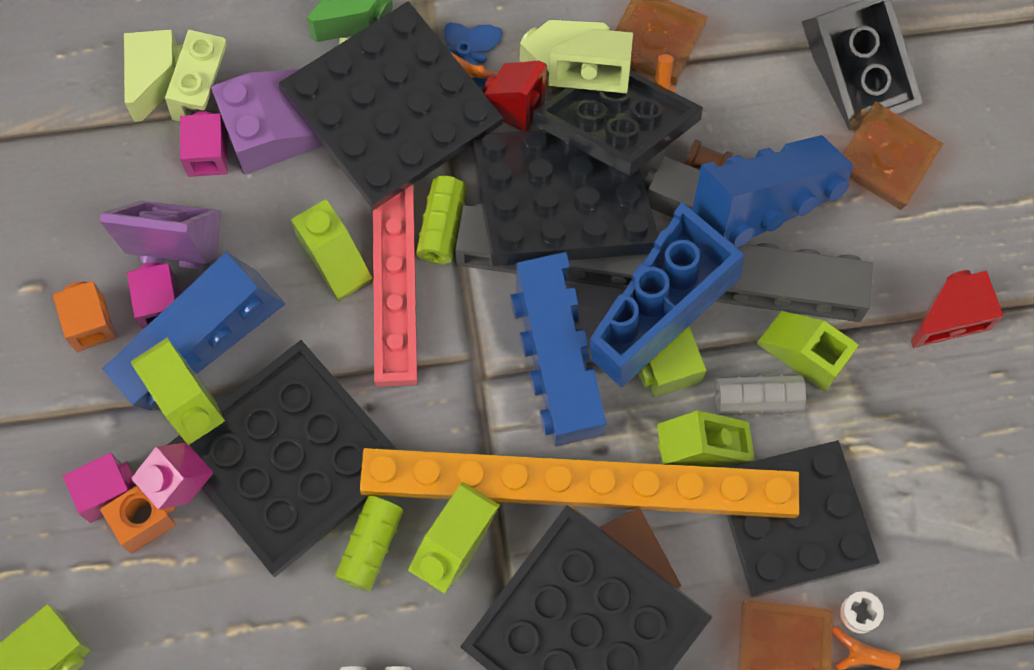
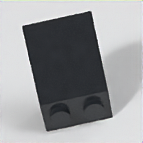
M859 0L801 21L812 57L849 130L860 128L924 104L892 0Z

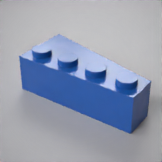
M823 135L787 143L780 152L776 153L771 148L758 150L756 157L745 160L741 155L729 157L725 163L726 165L719 167L714 162L701 165L692 211L732 245L741 247L753 237L766 231H774L784 222L799 215H807L815 207L829 200L835 201L842 197L849 187L848 181L854 164Z
M681 202L666 230H662L643 264L640 263L633 273L632 280L623 294H619L591 336V360L622 388L741 278L744 254Z
M225 252L102 369L133 406L151 411L159 406L132 366L131 361L168 337L193 371L198 374L282 308L285 303L255 269Z
M566 252L516 263V293L510 295L515 319L522 318L525 332H520L524 356H532L535 370L529 371L532 389L535 396L542 395L545 410L539 411L545 436L552 434L555 447L604 436L607 425L593 367L587 368L586 366L590 356L585 330L582 328L576 329L575 323L579 322L577 308L579 304L575 287L566 289L567 268L570 267Z

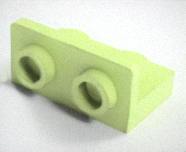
M188 29L165 96L172 120L180 122V116L190 115L192 110L206 109L212 91L211 86L214 85L227 46L225 38Z

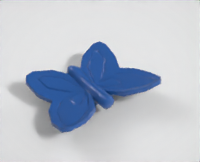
M450 22L444 28L445 39L450 45L446 46V48L473 65H479L477 62L485 63L487 55L482 54V52H489L500 43L502 36L501 29L490 24L477 25L469 29L462 24ZM473 77V81L483 90L487 80Z

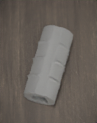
M779 373L778 375L768 376L758 374L757 376L717 377L715 385L718 415L738 414L741 416L742 414L762 415L763 413H780L783 415L784 413L804 412L806 388L803 375H782Z

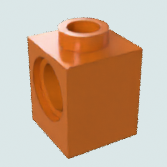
M94 281L74 282L67 285L63 291L52 294L64 337L76 352L117 339L104 295Z
M138 486L100 509L121 546L131 554L176 526L175 521L170 515L176 509L175 506L158 510ZM151 506L152 512L149 519L144 523L134 524L133 518L136 511L141 507Z

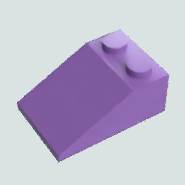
M299 69L247 73L211 86L244 175L323 147L279 90V82Z
M141 200L103 212L100 215L101 224L124 253L139 255L140 262L164 263V259L179 260L180 267L202 269L204 264L217 259L221 210Z

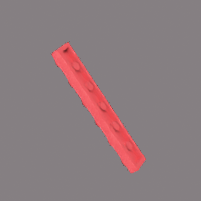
M413 184L373 210L374 382L376 387L418 385Z

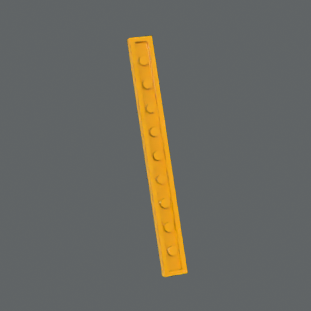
M368 448L363 450L360 483L361 495L450 500L459 485L464 482L493 501L504 503L559 506L570 504L577 507L633 510L640 507L641 510L780 518H797L799 515V472Z

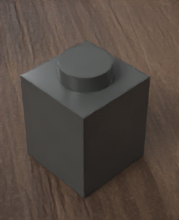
M664 156L658 169L650 168L644 182L646 191H648L647 195L651 209L674 218V212L681 202L692 210L700 170Z

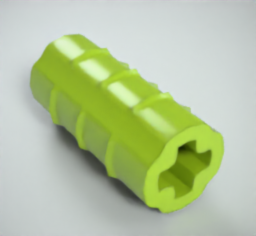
M438 176L432 180L430 193L427 196L426 211L422 215L424 219L422 229L418 233L419 242L416 255L420 259L438 265L452 262L468 189L465 182L451 176Z
M368 496L361 514L358 515L359 519L353 533L350 535L344 554L341 555L342 559L334 577L349 586L370 592L377 574L381 573L380 567L386 553L389 552V545L394 533L397 532L396 528L404 510L387 500L376 496Z

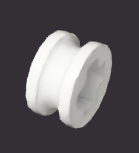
M860 591L855 592L844 600L839 614L845 628L852 633L865 634L880 625L883 620L884 610L878 597L872 593ZM861 602L867 604L866 612L872 615V619H866L861 624L856 621L857 613L851 610V606L857 607Z

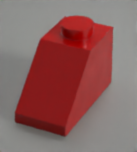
M542 61L504 63L497 75L491 74L482 92L504 117V123L520 131H528L533 123L534 110L545 103L546 63Z
M963 270L953 273L946 278L947 281L935 295L911 339L913 348L989 331L1002 319L1004 315L987 271L971 274L970 270Z

